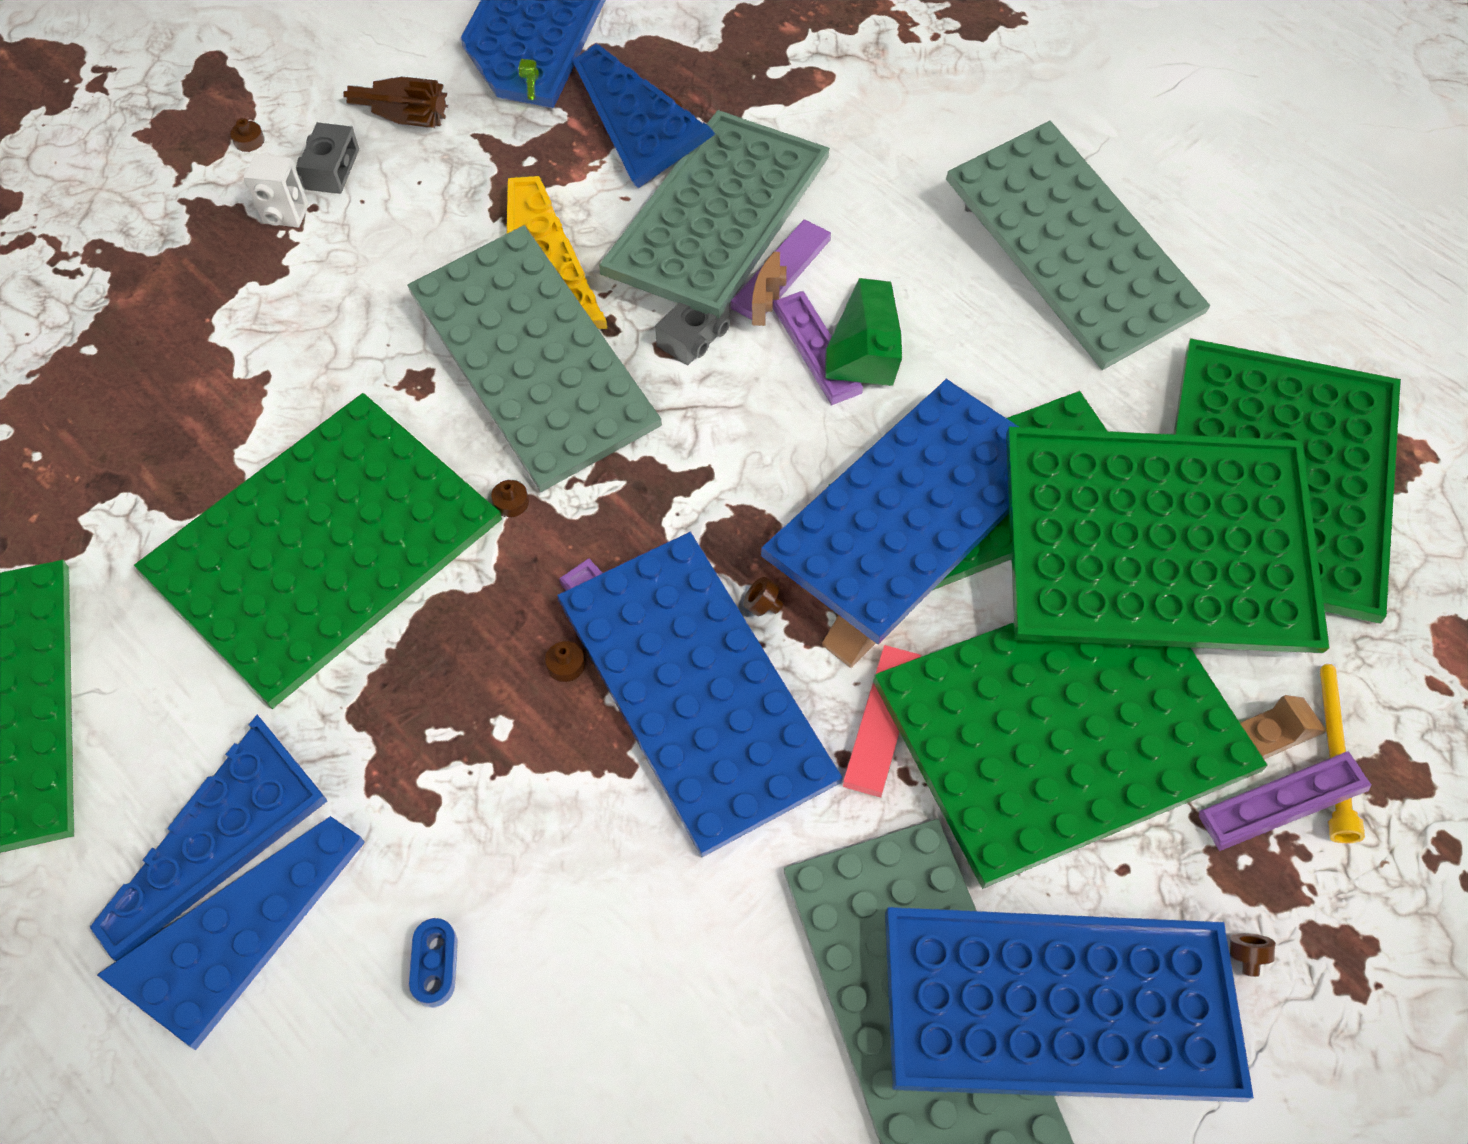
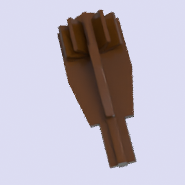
M401 76L373 81V88L348 85L347 91L343 92V97H347V104L371 106V113L403 125L429 128L441 126L440 119H446L444 111L445 108H448L445 101L448 95L442 92L444 85L438 83V80Z

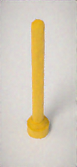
M1324 664L1320 668L1329 758L1346 752L1336 668L1332 664ZM1352 798L1335 804V811L1332 813V818L1328 821L1330 839L1333 842L1344 844L1362 841L1365 838L1363 819L1358 817V813L1353 810Z

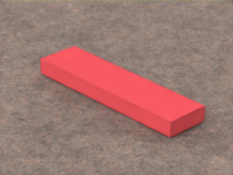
M884 645L876 674L920 658L921 655ZM874 683L872 684L843 781V787L881 798L900 732Z

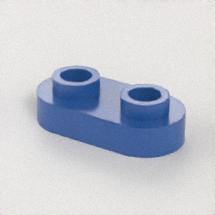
M431 918L422 922L416 928L412 937L409 977L410 992L417 1002L430 1008L445 1004L455 990L458 939L452 926L440 918ZM442 938L444 941L439 949H430V944L434 939ZM431 981H441L440 988L437 991H427V986Z

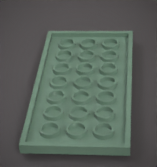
M717 110L707 123L716 135L677 162L599 264L600 275L675 303L691 306V309L707 315L708 313L713 314L719 319L725 311L727 303H730L828 160L830 148Z
M1051 120L948 171L946 176L947 182L1102 371L1202 316L1210 308L1211 305Z
M525 225L407 284L411 295L540 492L662 426L661 417Z
M938 818L784 868L788 887L880 1144H1074L1054 1096L893 1090L885 912L888 907L977 911Z

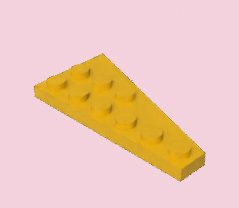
M540 176L508 178L507 233L525 225L598 329H607L606 318L599 309L593 290L590 289L586 281L585 273L569 239L563 231L559 217L554 212L552 202Z

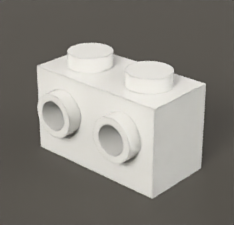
M254 154L249 167H246L244 171V183L249 188L254 207L258 210L264 224L299 228L309 204L292 158Z

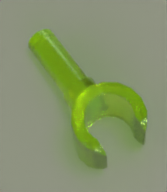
M521 59L519 63V76L527 78V98L534 100L535 79L539 78V71L536 68L537 64L535 60Z

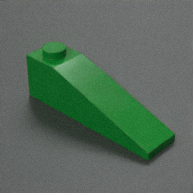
M859 278L826 348L825 378L893 386L902 361V339L892 282Z

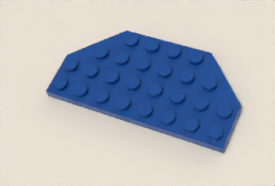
M481 0L461 35L462 46L496 97L554 108L574 67L573 60L580 55L606 0Z

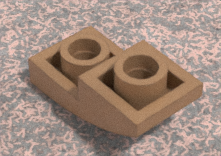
M773 252L758 274L752 297V326H765L766 312H772L773 300H779L780 286H786L787 266H780V252Z

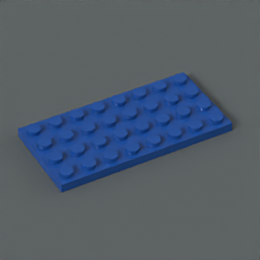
M946 378L761 548V556L879 645L1009 514L1006 432L1009 427L1019 426Z
M691 531L557 595L562 609L701 858L842 783L843 777Z
M887 908L885 912L893 1090L1249 1102L1254 1099L1224 922Z

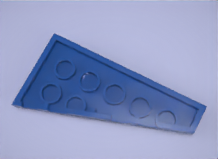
M597 43L573 60L629 177L637 188L643 186L716 135L707 124L700 122L692 113L677 105L673 99L646 79H642L634 70L623 65L615 56Z
M258 714L250 722L249 727L251 729L240 743H234L225 754L227 759L214 776L206 778L167 829L170 832L156 849L152 847L142 860L145 864L131 882L122 885L90 926L95 936L114 961H118L143 944L328 802Z
M328 817L98 973L97 976L196 1051L364 845V840L333 817Z

